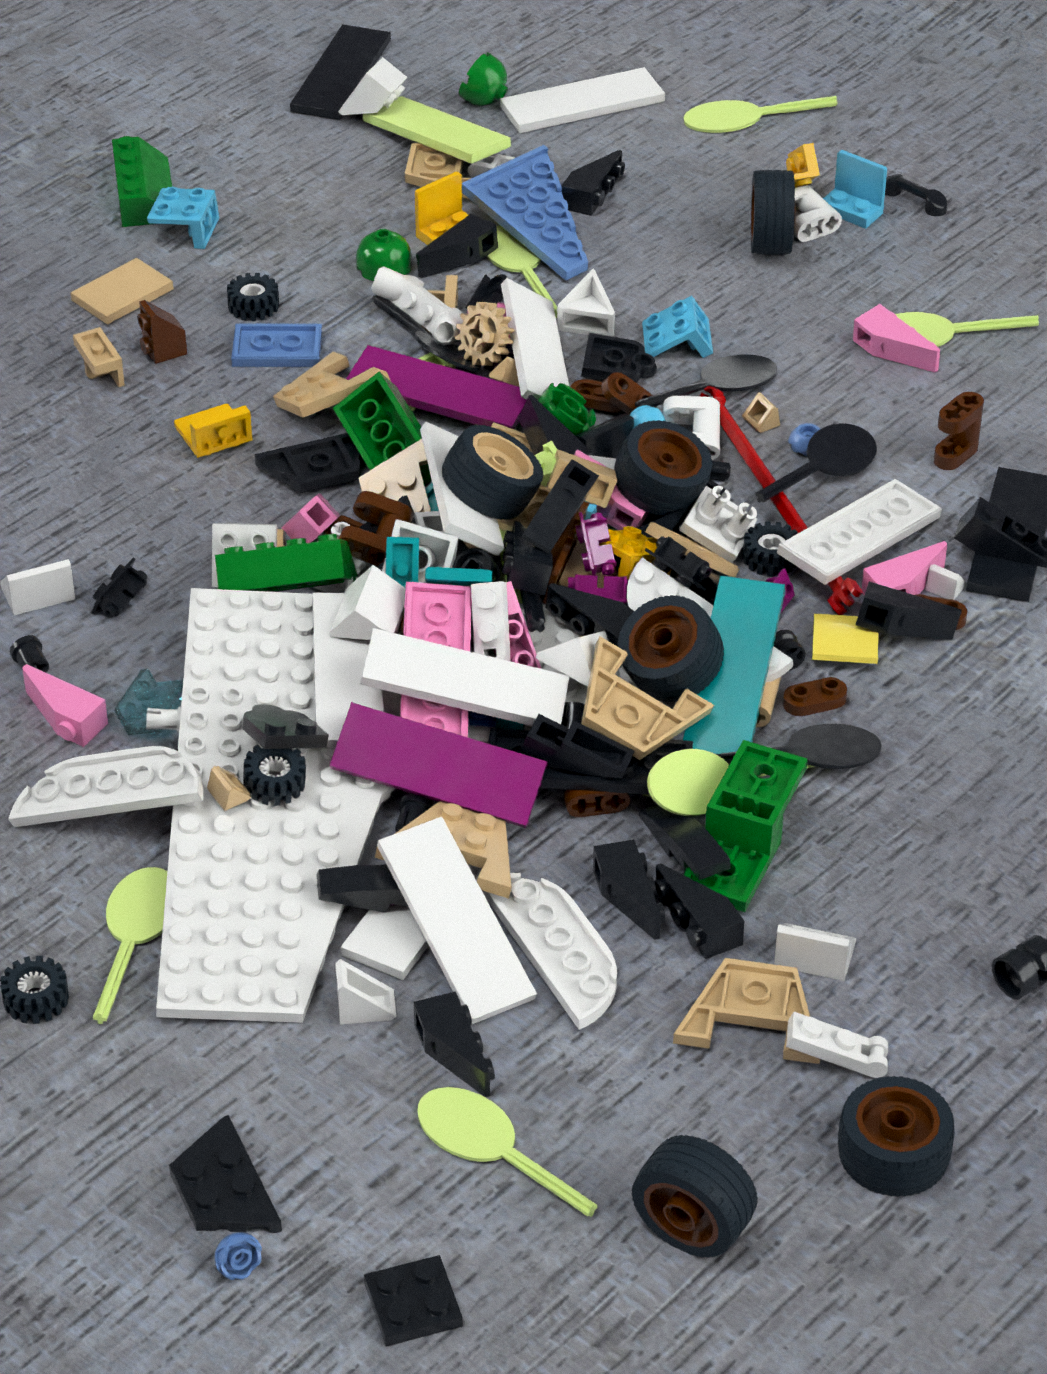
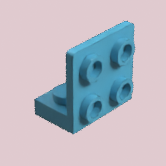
M840 150L837 153L835 187L823 199L840 213L843 220L866 229L883 214L887 167Z
M177 187L162 188L147 217L148 223L188 225V234L193 239L194 248L205 249L220 218L215 190H204L203 188L180 189Z
M692 295L684 300L676 301L672 306L659 313L651 314L642 322L645 353L653 357L686 340L692 350L697 349L702 358L713 354L709 318Z

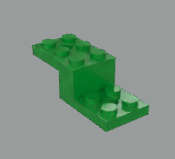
M743 740L706 807L705 829L729 856L731 869L726 871L733 875L724 877L715 874L698 880L689 867L684 875L727 897L736 910L746 912L781 844L783 814L807 769L808 759ZM761 774H766L770 777L763 779L759 778L758 776H760Z

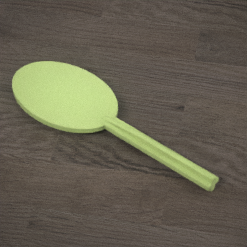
M836 96L758 107L753 103L737 100L714 101L698 105L687 111L684 115V124L688 128L700 132H731L755 124L760 120L761 115L833 107L838 103Z
M501 225L496 226L498 248L486 257L495 266L503 270L521 272L535 293L552 301L555 317L557 318V305L533 271L539 265L541 259Z
M906 312L895 314L937 347L950 341L954 333L1039 326L1038 315L952 323L942 316L931 313Z
M684 749L675 751L661 758L652 767L647 779L648 791L652 799L660 807L671 813L682 816L705 815L706 807L729 764L720 756L705 750ZM807 764V768L815 767Z
M147 867L132 872L118 883L108 899L106 907L107 927L112 936L120 941L121 944L93 1015V1020H98V1024H103L104 1021L107 1022L135 945L149 942L163 932L167 871L164 869Z
M454 1087L431 1090L420 1099L417 1109L419 1123L425 1134L440 1148L452 1155L470 1161L490 1162L503 1158L587 1217L594 1215V1211L598 1207L597 1204L513 1148L515 1144L514 1127L505 1112L491 1100L475 1092Z

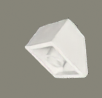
M382 57L364 75L338 112L341 115L377 113L383 106L389 108L394 100H397L405 90L402 84L407 79V76Z

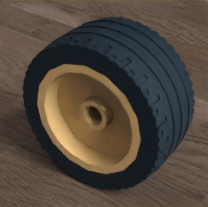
M472 425L466 428L448 452L441 469L446 485H448V488L456 497L475 511L500 520H511L518 517L538 491L544 476L541 464L524 444L506 432L486 425Z

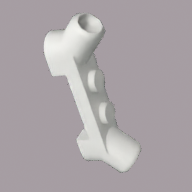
M384 266L379 268L371 287L373 294L390 300L409 314L415 321L432 333L436 343L445 346L454 343V341L461 342V340H456L455 336L460 334L461 331L456 328V324L463 323L460 314L463 313L458 308L448 307L423 288L424 283L417 277L403 275Z

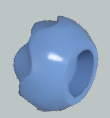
M810 423L801 424L791 432L788 440L793 452H799L807 456V445L811 437L820 428Z
M236 1232L226 1236L218 1244L215 1251V1266L218 1272L230 1280L247 1278L261 1263V1244L248 1233Z

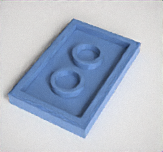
M235 324L231 357L232 367H313L320 362L322 324Z

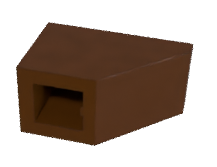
M146 300L139 301L140 314L137 315V320L143 335L140 338V346L145 355L148 354L155 364L186 355V333L174 315Z

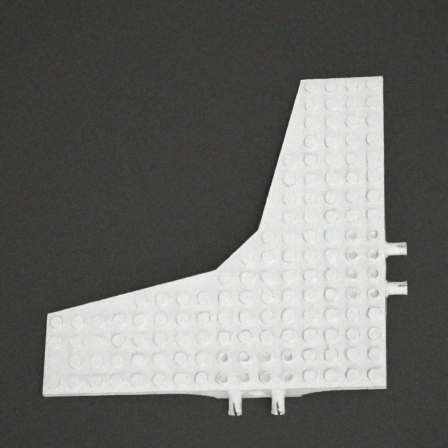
M353 577L352 580L344 581V593L347 587L353 583ZM191 588L181 707H178V709L147 708L146 729L177 730V733H179L178 752L193 764L203 784V801L173 805L156 1017L303 1023L316 987L319 972L322 970L329 944L333 940L338 919H340L345 906L343 904L318 900L316 874L319 869L358 865L364 853V846L368 835L370 836L375 815L379 811L381 803L391 796V792L396 789L331 769L329 765L335 748H298L301 751V756H304L306 760L305 788L303 792L300 791V796L297 799L292 796L291 803L288 804L284 800H280V806H274V801L269 800L268 805L262 804L261 797L258 801L252 799L251 793V798L248 801L224 811L207 789L210 772L214 766H219L234 773L243 784L244 759H246L248 751L253 752V747L258 743L242 729L244 713L252 711L254 705L268 704L284 710L297 711L315 721L313 594ZM519 603L523 617L525 619L523 604ZM472 604L470 652H474ZM542 605L545 616L544 631L541 633L537 630L532 633L529 631L536 654L539 651L582 637V635L577 634L558 617L553 616L545 608L546 605ZM488 650V656L496 657L493 650ZM539 660L542 669L564 674ZM621 665L619 668L620 678L638 688L626 673L623 665ZM569 677L565 702L573 701L585 704L588 687ZM383 690V712L400 717L401 694ZM660 700L661 703L665 704L671 709H673V707L677 703L674 701L662 702ZM468 725V738L488 743L490 728L496 727ZM525 725L524 730L530 731L532 726ZM278 771L269 772L271 777L273 775H275V777H277V775L280 776V772Z

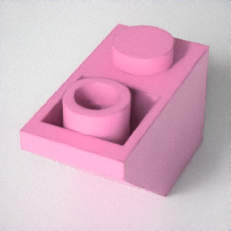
M318 493L281 528L291 539L306 538V543H311L340 514Z

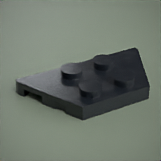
M348 433L255 454V464L258 468L299 493L359 480L363 462L361 454Z
M229 1115L222 1117L169 1164L170 1175L196 1231L226 1229L230 1232H246V1226L269 1227V1233L282 1231L281 1220Z

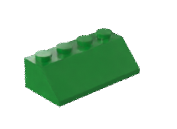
M123 136L112 139L122 227L153 224L148 223L147 217L161 189L172 187L168 157L140 137Z
M380 371L333 407V410L370 470L422 439L421 425L396 385ZM428 464L420 466L424 486L432 481Z
M337 534L318 536V542L306 543V538L286 540L287 546L275 547L274 542L255 544L256 550L244 551L243 546L224 548L225 554L215 555L218 589L279 592L342 584L345 580H352V577L354 582L358 574L348 542L337 539Z

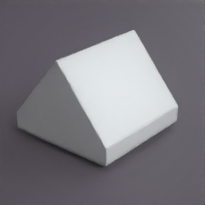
M933 564L929 568L925 590L946 599L955 600L967 583L959 574Z

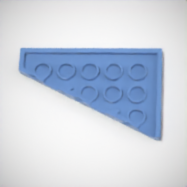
M545 145L462 183V193L564 280L587 271L588 259L585 252L582 251L583 245L581 240H578L573 217L568 211V203L563 198L557 173L554 172V164L549 159L548 148Z

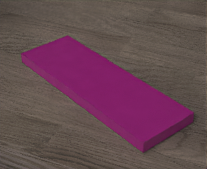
M367 345L346 378L350 380L372 367L378 368L388 373L390 381L396 385L408 406L472 424L490 427L494 422L515 429L519 422V415L527 400L521 397L519 386Z
M351 702L329 766L331 769L438 802L457 804L461 808L490 814L494 818L504 820L507 823L527 828L547 767V761Z

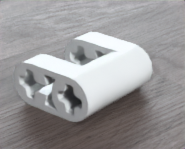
M808 185L795 188L796 218L794 235L800 241L806 242L831 234L840 227L842 216Z
M671 396L665 399L663 403L665 420L676 424L693 425L692 433L696 434L704 442V445L707 446L711 459L714 460L719 457L720 403L718 400L712 397Z

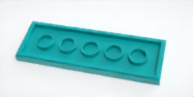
M720 576L711 619L720 633L724 647V656L717 676L709 686L697 694L715 705L710 714L687 728L684 732L683 740L693 741V749L720 754L737 752L743 740L753 742L785 595V584Z

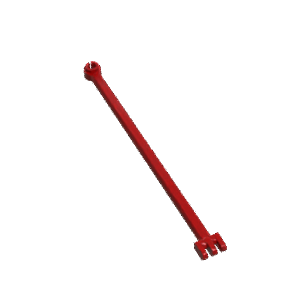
M712 386L704 388L706 392H709L720 403V426L761 487L764 489L776 481L725 407L726 398L723 392ZM702 392L700 394V397H710ZM784 492L770 499L786 524L791 526V531L795 529L800 533L808 528ZM839 576L827 583L833 592L827 601L838 615H844L847 612L842 603L848 607L855 603L850 593L857 598L863 593L857 582L848 577L843 580Z

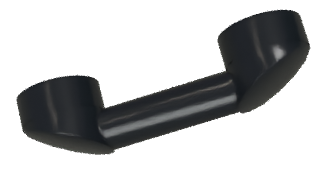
M895 174L886 178V196H897L904 190L926 200L925 212L928 215L942 216L946 214L947 199L940 191L927 189L903 178L902 174Z

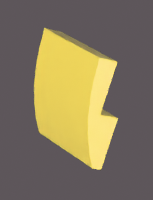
M814 614L812 660L877 664L879 632L857 626L858 616Z

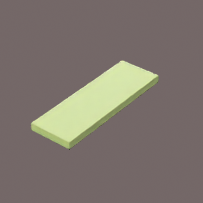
M403 96L394 100L389 108L383 106L377 113L362 114L363 121L471 164L511 146V138Z

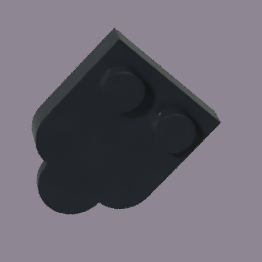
M589 333L581 377L604 381L612 373L619 372L637 383L640 378H649L655 375L657 369L655 359L650 354L645 353V348L641 343L624 338Z
M258 704L252 707V711L245 712L243 716L242 729L264 749L327 748L329 734L320 728L317 722L311 720L303 713L284 710L274 705Z

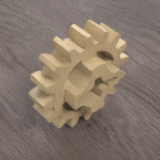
M476 302V306H467L468 313L460 314L463 323L456 324V328L461 331L460 334L455 336V339L461 340L462 343L459 345L458 351H466L464 359L472 360L473 365L493 366V362H502L501 355L509 354L506 345L513 344L514 342L509 338V334L514 332V328H508V323L512 320L511 317H503L506 309L497 308V303Z

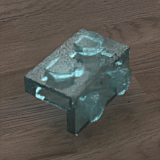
M141 669L114 709L127 734H156L161 732L163 729H146L147 708L177 709L182 700L183 680L156 682L149 669Z

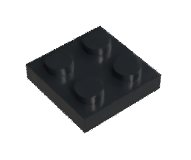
M440 1255L364 1274V1284L385 1346L463 1327L462 1314Z

